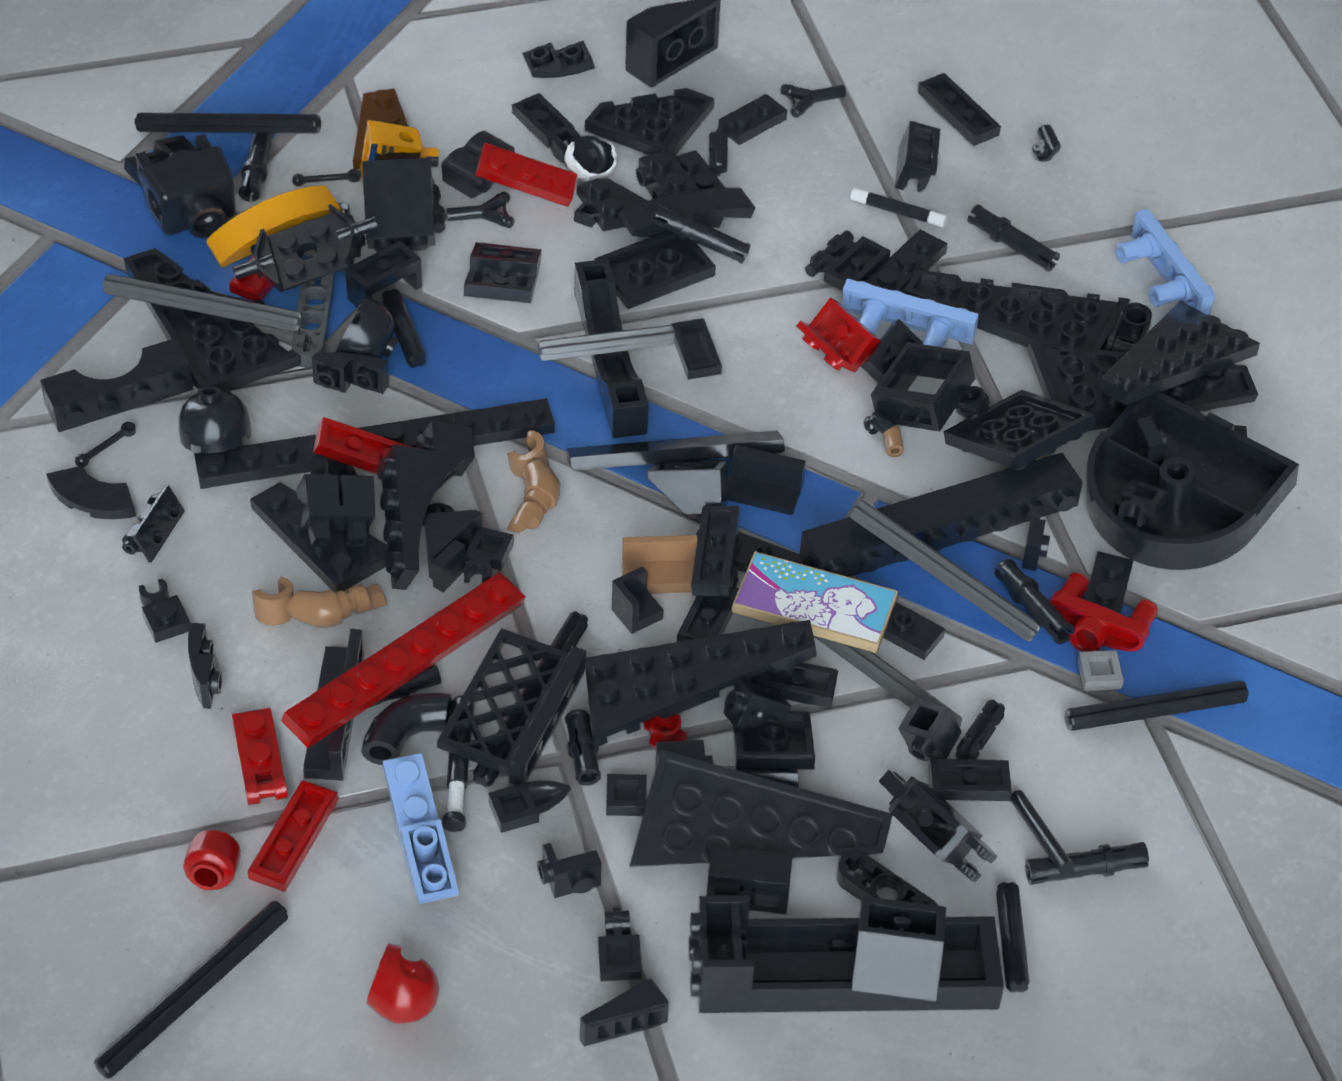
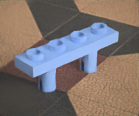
M1148 209L1136 212L1131 234L1133 240L1117 244L1116 256L1119 262L1125 264L1129 261L1145 257L1150 260L1167 282L1156 286L1153 285L1149 288V300L1154 307L1180 300L1204 314L1210 315L1212 304L1215 300L1212 287L1206 284L1198 274L1195 266L1180 251L1178 244L1165 232L1161 222L1156 220Z
M847 279L844 285L842 306L850 312L861 314L859 321L874 335L881 320L894 323L900 319L909 328L927 332L922 345L943 347L947 338L971 345L974 342L978 323L977 313L970 312L964 308L943 305L931 299H921L906 295L897 290L880 288L863 281L858 282Z

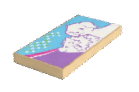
M755 551L733 602L732 613L775 625L810 620L814 636L877 653L895 606L898 591Z

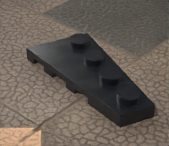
M279 482L250 499L251 509L334 593L341 590L346 591L348 588L353 587L386 567L388 545L370 534L368 541L363 547H349L345 543V530H333L334 541L331 545L312 546L308 530H301L302 506L301 502H298L297 492L283 483Z

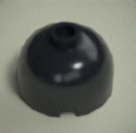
M366 295L357 309L358 314L354 316L348 325L336 352L363 354L381 358L384 355L389 358L398 342V339L392 337L395 330L394 317L387 307Z
M218 387L201 389L199 393L193 395L185 402L179 413L180 442L188 450H191V445L201 447V453L224 452L242 445V437L246 435L248 439L251 437V423L247 407L236 395L220 390Z

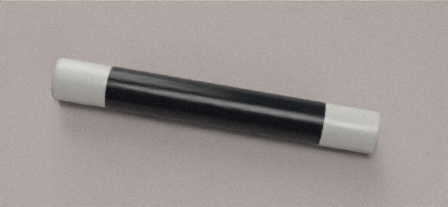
M855 187L851 192L850 200L942 228H944L947 221V215Z

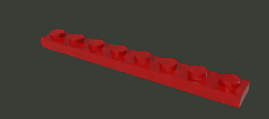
M501 572L497 573L285 711L281 722L307 748L311 747L521 607L526 596Z

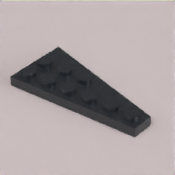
M156 248L124 258L125 269L131 278L209 293L206 290L205 284L198 279L193 281L183 273L182 267ZM145 302L168 340L177 339L190 363L192 381L198 391L206 387H218L220 390L228 391L301 365L299 354L292 349L287 351L279 345V339L271 333L264 334L253 323Z
M917 270L903 292L906 295L921 299H931L943 305L964 308L970 312L977 313L978 329L1028 347L1029 342L1042 343V348L1060 349V346L1074 347V351L1094 353L1097 349L1104 350L1123 307L1129 304L1131 300L1121 297L1118 298V302L1100 300L1099 294L1087 293L1086 298L1070 296L1063 289L1012 283L1011 287L993 285V280L981 278L980 283L962 281L958 275Z
M661 749L629 867L710 863L712 845L793 854L792 859L843 856L851 851H859L866 855L882 854L893 815L881 810Z

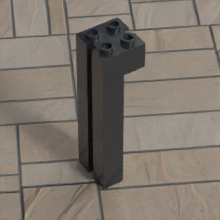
M749 895L699 896L698 913H690V936L688 941L689 961H692L690 994L691 997H698L699 1013L999 1010L1004 983L995 916L946 917L936 1005L932 1006L851 995L855 951L829 952L828 943L837 939L852 941V938H856L858 918L748 919Z

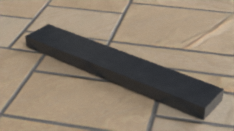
M777 430L567 448V461L571 470L575 471L732 457L736 445L770 453H783L785 448L784 438Z

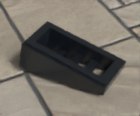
M647 979L580 1018V1042L585 1047L662 1025L668 1022L669 1002L654 981Z

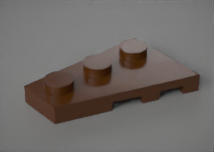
M395 88L363 93L353 155V169H360L368 120L408 127Z

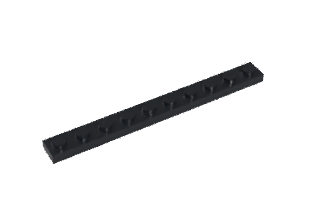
M547 398L358 428L413 448L416 446L418 436L424 433L431 421L472 427L474 446L526 438L529 431H535L541 435L555 433V423ZM316 434L239 446L224 452L194 453L200 489L311 472L314 459L327 457L313 453Z

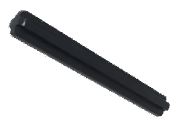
M1240 680L1069 708L1065 711L1064 719L1068 730L1076 731L1245 703L1248 699L1249 691L1246 683Z

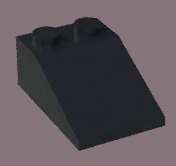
M687 0L653 6L628 19L626 25L625 71L650 88H653L717 49L721 0Z

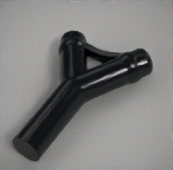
M783 84L780 93L791 101L793 107L790 113L793 117L798 118L816 102L846 97V88L844 85L810 90L791 84ZM794 98L801 100L798 103H796Z
M503 191L482 205L447 208V220L484 219L501 227L511 228L514 224V218L509 216L506 211V204L510 201V196L507 192ZM502 207L503 213L498 212V211H495V210H497L498 208Z

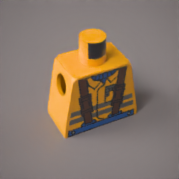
M373 120L367 121L360 165L362 182V161L430 158L431 167H438V148L422 147L418 129Z

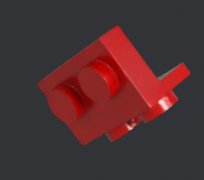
M831 297L810 324L800 320L796 325L805 334L802 337L803 341L817 351L821 349L826 354L823 359L838 371L843 367L855 373L880 342V339L844 306Z

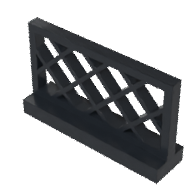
M501 628L437 740V748L509 775V783L512 785L527 782L584 675L586 650L572 646L568 653ZM504 643L520 648L522 655L504 660L500 650ZM547 658L558 662L555 669L540 673L534 661ZM527 664L532 675L514 680L509 669ZM502 671L507 683L488 688L485 681L486 675ZM537 684L542 693L540 697L524 701L519 689ZM512 692L517 704L498 709L493 697ZM486 699L491 711L472 716L469 705ZM522 712L526 721L525 725L508 730L503 718ZM496 720L501 732L482 737L477 726ZM467 728L471 729L475 740L467 743H460L451 739L454 732ZM506 741L510 749L506 760L490 754L488 746Z

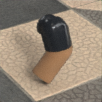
M876 411L872 412V416H867L864 419L863 424L866 431H869V434L875 435L880 431L884 436L888 456L898 457L903 454L904 448L900 427L886 414Z

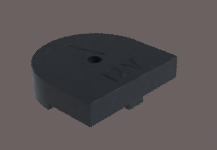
M1159 392L1129 404L1106 432L1101 431L1091 447L1087 462V510L1100 536L1111 547L1127 558L1147 566L1168 570H1189L1207 567L1230 558L1254 538L1296 486L1299 464L1234 430V424L1211 412L1206 416ZM1151 416L1157 429L1162 428L1164 433H1171L1182 457L1168 458L1160 466L1141 456L1136 447L1137 419ZM1130 480H1142L1148 485L1167 490L1165 503L1155 518L1146 517V522L1141 527L1136 526L1137 519L1134 517H1125L1123 521L1117 519L1119 507L1114 504V496L1121 493L1123 485Z

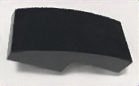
M584 40L556 51L552 42L522 53L532 77H565L595 69Z
M341 352L314 354L311 358L313 382L325 388L346 393L350 385L353 384L363 389L384 394L389 386L388 360L363 354Z
M190 623L188 652L194 689L202 707L211 709L214 694H220L222 671L216 670L213 654L214 644L213 640L207 639L206 625L204 623Z

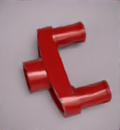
M1077 572L1071 573L1061 590L1056 591L1049 601L1074 626V634H1069L1071 637L1070 642L1080 652L1099 651L1101 646L1128 652L1138 651L1149 637V628L1158 613L1157 606L1150 600H1140L1131 616L1126 617L1113 610L1081 599L1088 589L1089 581L1084 575Z

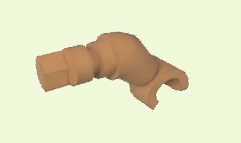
M535 431L527 433L526 441L529 453L525 455L517 454L515 451L507 453L510 470L514 475L524 478L526 485L523 502L507 527V530L517 533L527 528H538L544 518V514L549 509H553L560 496L561 483L549 467L544 438Z
M281 576L278 580V594H266L261 589L252 591L255 618L263 624L273 626L284 624L293 618L317 628H326L341 624L342 619L350 617L352 611L355 614H360L387 605L384 594L378 584L364 587L362 584L348 588V593H345L343 590L335 593L332 590L324 592L298 590L294 594L293 584L287 578Z

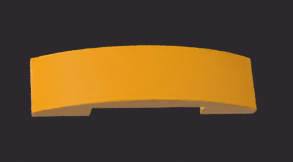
M327 186L300 188L274 196L245 210L215 231L206 240V243L221 268L252 255L251 246L257 243L261 229H264L267 236L307 220L311 221L330 214L328 205H333L341 213L342 210Z

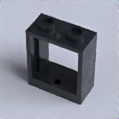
M907 342L870 394L874 411L883 412L896 425L940 432L976 379L970 351ZM917 376L944 380L935 395L908 391Z

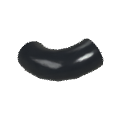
M413 694L391 703L373 718L363 740L361 749L363 757L374 764L383 765L385 760L400 757L405 741L411 736L421 732H442L450 719L451 694Z

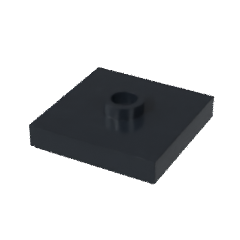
M789 711L786 720L770 716L769 719H763L751 713L743 730L733 726L736 769L815 770V751L810 712Z

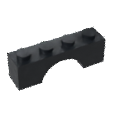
M176 338L142 348L139 363L128 373L116 378L94 379L86 377L73 369L40 380L45 406L58 433L194 390L190 363Z

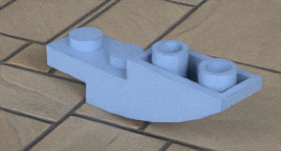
M422 753L383 761V771L391 799V811L418 904L459 896L441 819H438Z

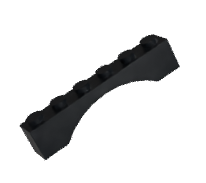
M609 259L576 262L574 293L585 335L622 331L615 281ZM628 351L591 355L612 438L647 434L649 404L642 379L637 376Z

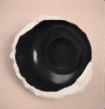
M586 135L579 137L576 141L569 144L565 152V162L570 172L578 174L577 178H580L581 181H590L596 178L608 177L615 169V165H617V154L612 143L600 140L595 136Z

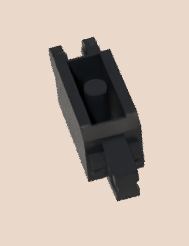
M889 769L878 781L893 796V799L889 802L891 805L888 808L890 813L935 856L944 862L953 864L972 882L976 883L981 874L973 864L965 859V856L971 849L976 851L981 859L993 863L998 857L981 840L983 835L929 784L919 781L913 776L906 781L897 772H892Z

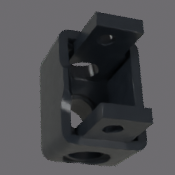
M205 134L195 137L197 151L183 150L172 153L166 160L159 163L151 164L145 151L135 154L138 178L144 188L145 205L161 231L166 235L189 230L194 237L207 238L226 224L227 218L235 214L236 205L232 173L219 147H212Z

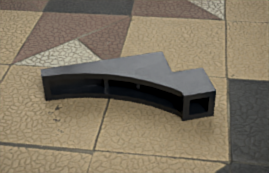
M431 421L424 433L418 436L415 448L393 444L386 457L381 458L378 464L377 475L378 479L382 480L383 488L380 507L381 510L385 511L386 521L383 529V539L388 543L386 571L390 573L392 589L406 590L419 572V543L427 508L433 495L452 477H461L475 458L472 427Z

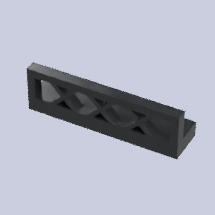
M350 629L347 648L325 646L317 690L364 661L362 629ZM354 718L306 749L303 766L304 778L344 780Z

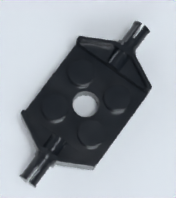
M328 205L330 214L267 236L265 230L261 229L253 253L254 258L243 264L232 266L233 272L237 280L257 274L259 278L263 277L279 292H283L350 268L354 264L358 243L362 241L361 236L380 230L377 220L373 216L357 223L351 222L348 217L333 205ZM317 250L313 258L301 259L305 252Z

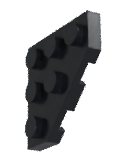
M683 88L674 90V95L658 98L656 93L631 97V102L614 105L613 101L602 102L585 120V131L647 155L668 149L675 157L714 109L715 98Z

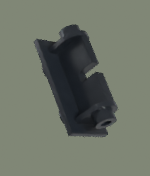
M166 484L160 493L149 497L146 507L138 517L140 523H134L128 534H125L122 538V549L126 553L133 555L136 552H143L148 562H152L185 512L169 484Z

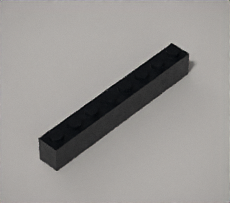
M1061 452L1035 460L1028 467L1021 470L1008 468L880 507L877 510L934 550L940 551L957 543L969 542L977 537L996 531H1004L1009 527L1031 521V517L1040 519L1060 511H1068L1078 506L1083 481ZM851 517L802 531L800 554L806 556L805 565L842 576L851 577L864 572H873L880 567L909 560V558L851 519Z

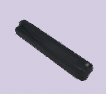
M395 288L390 291L385 290L382 293V302L394 317V332L405 359L412 368L423 366L426 363V354L400 291Z
M1002 882L997 886L996 897L1005 983L1009 992L1018 991L1022 993L1027 991L1030 981L1019 886L1015 882Z

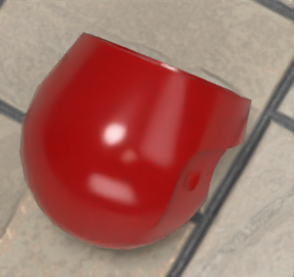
M388 943L375 974L366 1004L382 1018L395 1024L417 1022L426 1017L437 1003L440 989L438 977L434 969L424 959L409 961L402 956L401 945Z

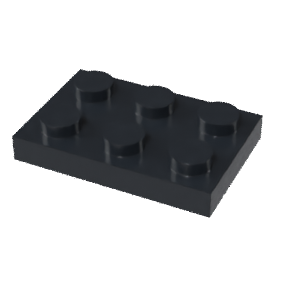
M670 231L594 258V260L609 259L615 281L616 295L627 309L711 278L716 273V265L697 243L686 238L682 241L677 238V234Z

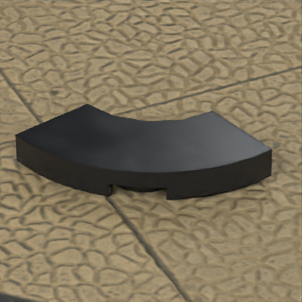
M82 465L46 474L53 494L70 509L76 508L90 513V517L99 519L136 517L135 508L126 482L111 484L98 481L88 475Z

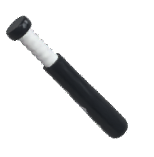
M463 695L456 696L452 700L450 717ZM474 703L469 705L472 716H474ZM470 728L454 732L451 739L460 743L470 742L472 731ZM448 752L446 784L449 788L448 810L442 818V826L447 831L460 832L466 826V817L462 813L464 790L467 788L469 760Z

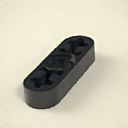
M851 851L839 859L836 875L837 882L841 888L860 901L862 896L880 898L876 892L881 888L888 887L898 893L899 897L895 900L938 906L929 896L865 853ZM857 869L862 870V874L856 872L853 876L848 874L849 870L852 872L856 871Z

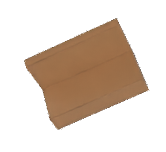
M697 535L622 537V576L637 568L644 567L648 572L647 590L650 594L692 592L691 582L697 548Z

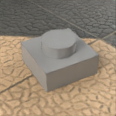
M1117 650L1079 652L1077 663L1084 691L1122 689L1124 679Z

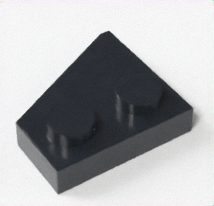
M596 178L577 183L576 194L582 202L586 203V208L590 214H594L595 221L602 231L625 228V225L618 216L620 210L648 201L609 178Z

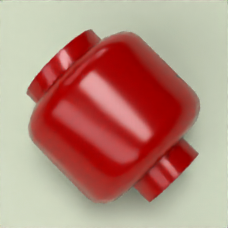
M205 830L198 833L191 840L184 859L183 869L185 876L200 889L220 890L227 887L233 881L240 863V845L234 837L223 831Z

